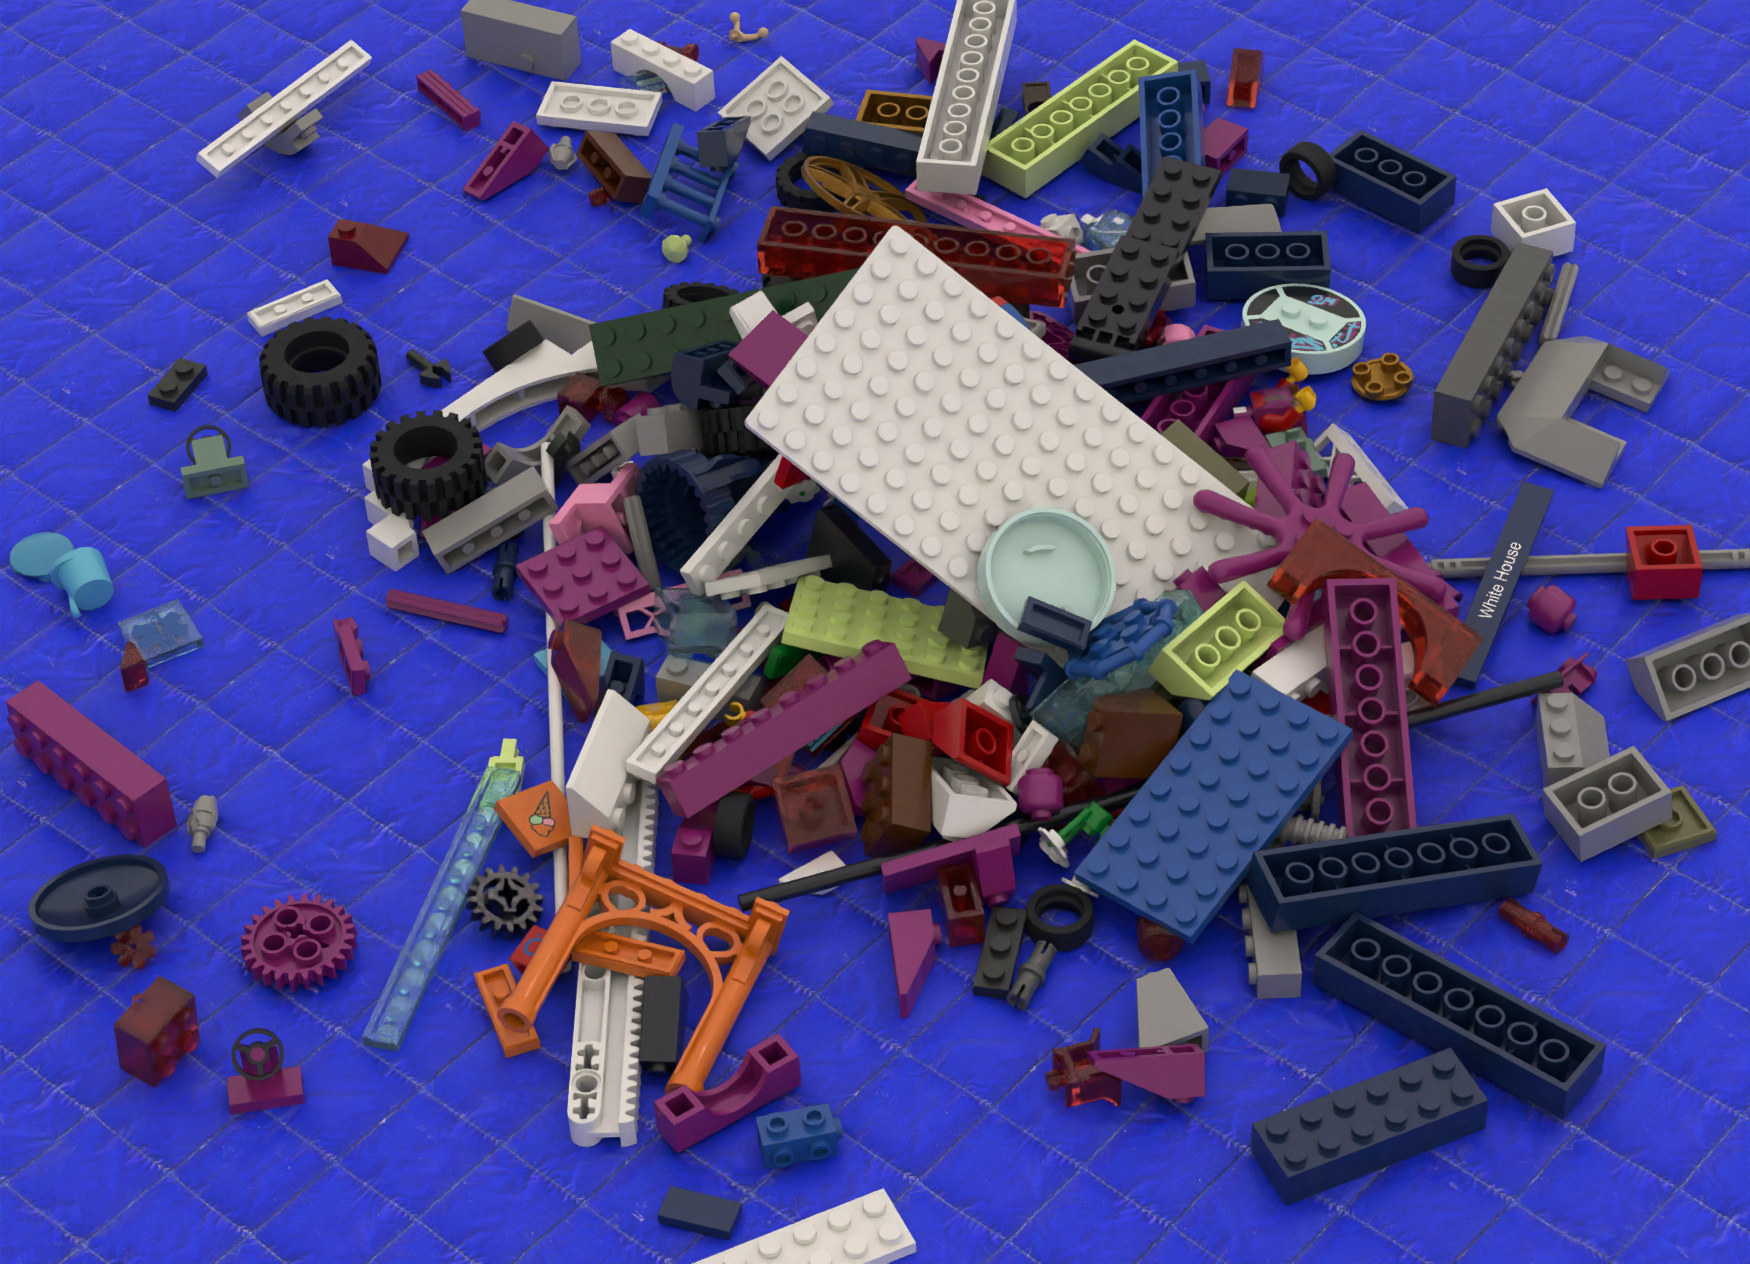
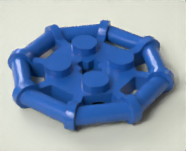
M1139 598L1134 601L1133 605L1106 618L1104 617L1089 632L1085 650L1081 655L1067 650L1069 658L1064 665L1065 674L1073 680L1081 677H1092L1095 680H1102L1110 672L1135 660L1139 663L1144 659L1143 655L1162 638L1170 636L1174 631L1173 617L1177 612L1176 603L1170 598H1162L1159 601H1148L1146 598Z

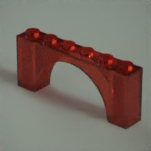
M1316 517L1266 586L1295 605L1305 595L1323 589L1327 579L1396 578L1399 622L1410 640L1414 655L1413 674L1407 687L1435 707L1450 689L1484 637Z

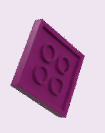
M603 526L516 565L517 575L563 634L651 593L647 580Z

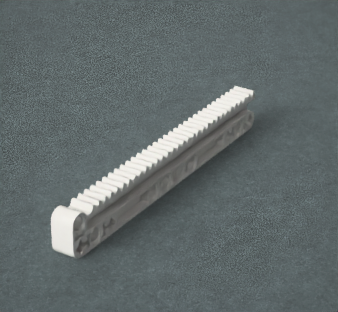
M638 779L635 785L634 801L632 804H627L624 825L622 829H617L616 833L626 838L621 859L631 864H637L644 868V870L655 874L657 817L659 816L658 790L660 786L658 782L654 784L645 779ZM613 894L608 897L618 910L636 907L632 899L621 894ZM598 902L594 904L587 919L603 913ZM645 903L643 912L649 913L650 908H653V906ZM612 926L600 929V931L646 942L651 940V929ZM580 962L567 1106L571 1139L578 1146L590 1147L599 1143L602 1138L620 1137L621 1147L637 1144L636 1132H638L637 1120H639L638 1109L640 1108V1074H642L639 1055L645 978Z

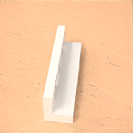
M1332 423L1314 442L1318 458L1325 461L1328 479L1333 458L1339 453H1348L1355 460V468L1348 487L1353 486L1354 482H1366L1390 514L1408 509L1350 434ZM1331 441L1333 443L1331 457H1322L1319 452Z

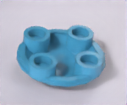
M35 533L23 538L13 547L10 552L11 569L15 573L38 577L42 582H50L49 572L52 564L64 554L74 550V547L67 537L59 533Z

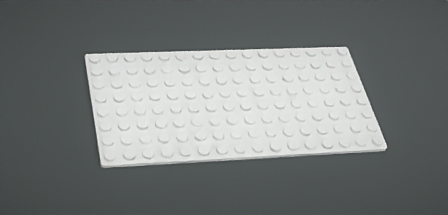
M892 226L744 422L750 431L991 620L992 618L983 605L978 589L977 568L980 554L989 537L1001 525L1013 516L1029 509L1049 507L1071 512L1088 522L1104 539L1113 557L1116 570L1115 596L1105 618L1133 605L1134 601L1139 598H1146L1148 601H1159L1162 598H1169L1168 594L1176 587L1173 580L1187 568L1191 573L1201 566L1208 570V567L1215 561L1252 554L1277 546L1276 540L1270 535H1264L1261 531L1252 530L1249 527L1199 511L1193 504V496L1199 490L1204 489L1212 490L1242 505L1252 507L899 226ZM1278 565L1277 567L1259 571L1219 585L1228 593L1241 581L1245 580L1273 608L1278 610L1300 575L1290 566ZM1178 607L1173 617L1175 629L1170 636L1159 640L1143 655L1144 659L1139 663L1135 660L1107 675L1109 679L1117 683L1114 685L1123 692L1150 688L1154 684L1156 679L1147 670L1160 651L1192 624ZM1022 643L1029 649L1047 653L1064 669V665L1069 658L1066 649L1061 647H1036ZM1081 677L1075 680L1079 683L1077 687L1093 699L1100 697L1083 685V680L1094 683L1088 677Z

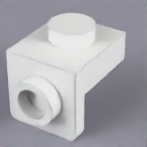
M1055 213L1044 217L1040 221L1041 225L1038 226L1079 246L1086 240L1075 214L1057 216Z

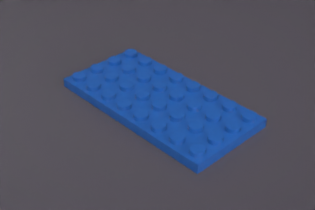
M1236 669L1229 677V683L1213 697L1075 870V879L1184 941L1193 944L1248 874L1253 852L1266 850L1352 740L1354 737L1353 729Z

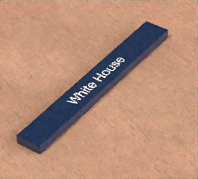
M1522 482L1447 662L1442 680L1471 689L1476 688L1552 502L1554 490Z

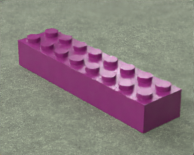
M1396 578L1327 579L1321 592L1330 716L1332 719L1353 729L1354 736L1334 761L1339 829L1342 826L1347 827V838L1417 828Z

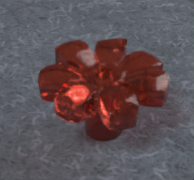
M137 924L131 927L129 932L125 930L114 934L115 938L119 941L113 942L110 949L114 955L121 954L118 964L127 967L133 961L136 969L143 968L146 965L145 956L153 958L156 954V947L149 945L155 940L153 932L148 930L141 933L142 926Z

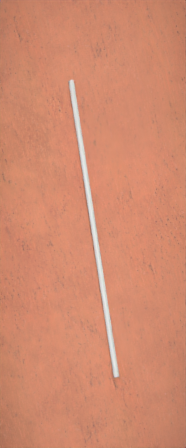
M544 442L541 444V478L555 501L554 458L546 452L550 442ZM556 512L543 518L544 552L557 546L556 538L549 526ZM546 612L551 780L565 796L560 628ZM567 845L553 850L555 915L569 892ZM571 960L562 972L571 970Z

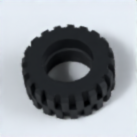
M321 316V319L313 320V317L304 319V322L297 323L295 321L288 324L285 330L282 328L278 330L273 336L274 339L269 338L260 353L259 368L266 402L277 416L284 418L287 422L294 425L300 423L302 427L311 428L312 425H318L319 428L328 427V424H343L346 419L351 418L353 420L360 416L362 410L366 411L380 392L381 373L375 342L372 340L371 335L354 322L349 324L346 319L337 318V320H334L330 316Z

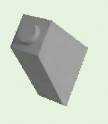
M1168 967L1157 972H1150L1136 979L1138 1048L1197 1044L1204 1053L1208 1052L1209 1027L1171 969Z

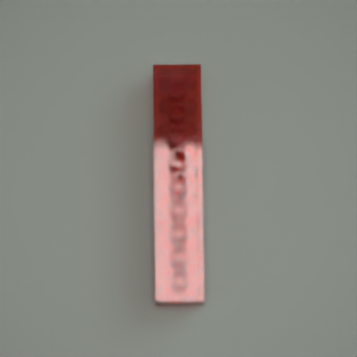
M771 206L757 242L758 271L760 274L809 279L860 268L892 226H899L988 298L992 299L1000 296L1007 302L1047 307H1065L1076 269V239Z

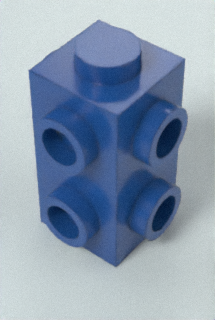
M829 1103L816 1106L810 1105L800 1109L780 1113L774 1112L756 1117L757 1139L765 1169L786 1167L790 1164L822 1160L838 1155L837 1140L843 1139V1131L840 1118L832 1117Z

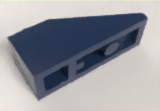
M751 116L722 117L698 131L700 167H710V171L713 172L728 170V166L738 159L751 124Z

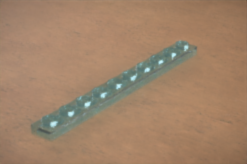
M487 766L362 1035L364 1046L398 1052L468 899L466 896L468 889L473 884L475 876L479 875L503 822L494 810L496 801L516 794L522 781L520 771Z

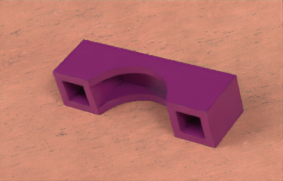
M779 1033L747 1050L744 1061L739 1069L718 1087L698 1092L683 1085L654 1101L657 1130L676 1153L683 1151L801 1085L799 1056Z

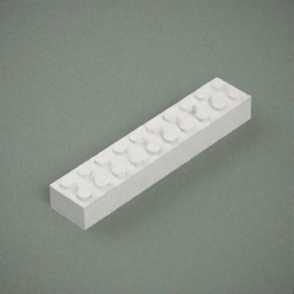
M957 0L916 161L917 191L958 193L960 195L977 194L1017 23V0Z

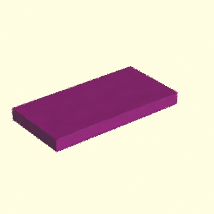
M1014 823L882 863L881 878L885 894L965 871L972 851L977 846L1009 839L1012 856L1020 854L1021 834L1018 825Z

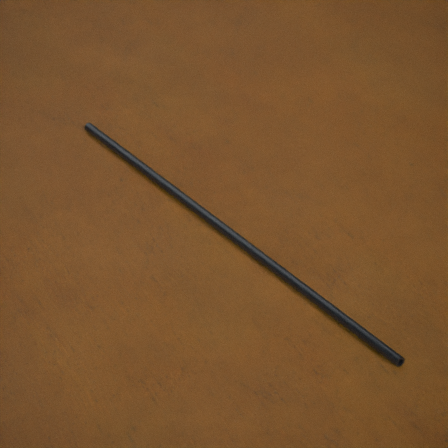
M1557 670L1408 711V729L1563 687L1562 674ZM1144 784L1065 805L1060 812L1052 815V820L1035 822L1028 815L996 824L986 832L1015 823L1018 825L1022 836L1037 832L1039 827L1047 829L1066 824L1076 818L1092 801L1098 803L1107 812L1124 808ZM941 839L738 895L739 906L742 912L752 910L757 896L764 900L778 903L881 874V865L884 862L953 841Z

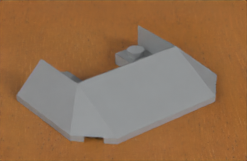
M1585 335L1545 341L1497 414L1496 422L1499 428L1504 429L1509 437L1508 444L1512 452L1601 489L1623 454L1627 442L1572 419L1573 413L1588 389L1647 413L1669 378L1671 371L1665 366Z

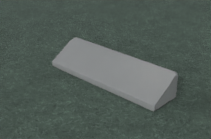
M1272 204L1207 208L1190 245L1205 244V233L1282 232L1276 210Z
M514 294L507 320V330L512 332L531 320L544 340L547 339L566 352L573 354L592 341L589 325L596 322Z

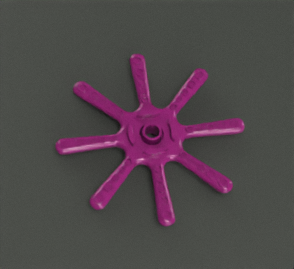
M1251 446L1245 452V459L1282 506L1286 514L1285 517H1274L1208 489L1199 490L1193 496V504L1199 511L1249 527L1252 530L1261 531L1264 535L1272 536L1277 542L1275 548L1213 562L1207 570L1208 576L1213 582L1218 584L1226 583L1259 571L1277 567L1278 565L1290 566L1299 573L1300 581L1283 625L1284 635L1291 640L1298 641L1305 637L1317 584L1327 579H1356L1354 573L1356 571H1363L1366 574H1373L1378 578H1396V585L1404 587L1410 592L1423 595L1430 600H1441L1446 595L1447 587L1440 578L1375 556L1363 546V542L1426 527L1429 516L1423 508L1412 507L1362 524L1352 523L1341 516L1339 509L1355 468V460L1348 453H1339L1333 458L1322 507H1310L1299 500L1282 476L1268 451L1262 446Z

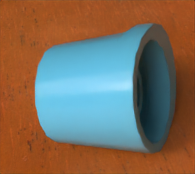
M80 547L64 554L51 566L49 572L50 580L56 587L67 592L70 611L74 618L81 617L79 609L94 610L102 607L112 598L114 593L113 584L103 555L99 550L92 547Z

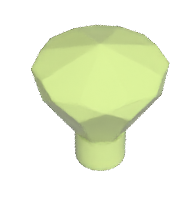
M686 234L681 237L678 235L668 236L662 241L664 256L671 262L680 263L687 257L689 252L688 246L692 243V239Z

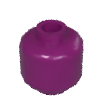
M1550 585L1546 588L1544 586L1539 587L1526 605L1530 609L1528 612L1529 619L1548 634H1555L1560 629L1567 632L1578 618L1574 613L1577 606L1576 600L1556 585Z
M1029 769L1026 771V775L1018 780V808L1022 813L1030 815L1032 821H1050L1053 814L1063 809V781L1058 775L1054 774L1052 769Z

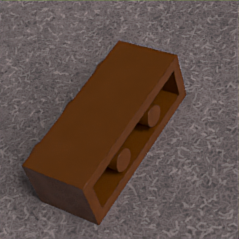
M586 130L576 156L615 201L642 204L652 175L615 133Z

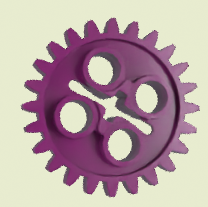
M303 894L300 901H295L294 897L289 895L288 901L285 904L276 899L274 900L275 908L270 909L263 906V916L253 914L251 916L253 925L248 924L244 926L246 935L241 936L242 947L240 948L247 971L252 970L255 980L262 977L264 986H268L275 981L277 990H281L285 984H290L292 992H295L298 984H303L306 990H310L311 982L313 981L323 986V977L327 975L330 978L336 979V968L341 970L347 969L346 960H353V949H357V933L351 914H345L343 905L335 908L334 899H329L322 904L321 895H317L313 901H308L307 894Z

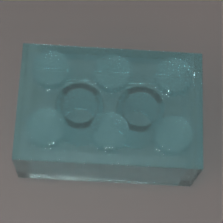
M655 588L653 627L669 654L678 658H691L693 654H706L707 657L718 658L735 639L737 613L727 599L721 600L720 594L707 596L705 592L701 597L692 594L689 588Z

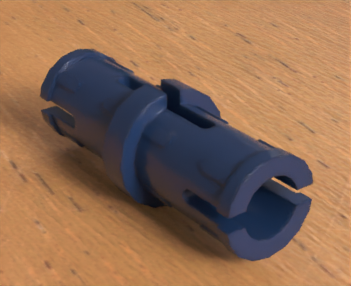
M506 542L499 545L498 559L493 566L494 585L492 596L498 601L503 600L504 591H506L505 601L512 598L513 583L518 577L516 563L519 547L513 542H508L507 551H505Z

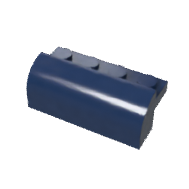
M721 339L674 353L671 384L676 397L682 404L695 411L709 406L728 408L730 404H740L741 400H751L753 396H763V388L755 380L738 395L717 372L729 359L728 354L739 343Z

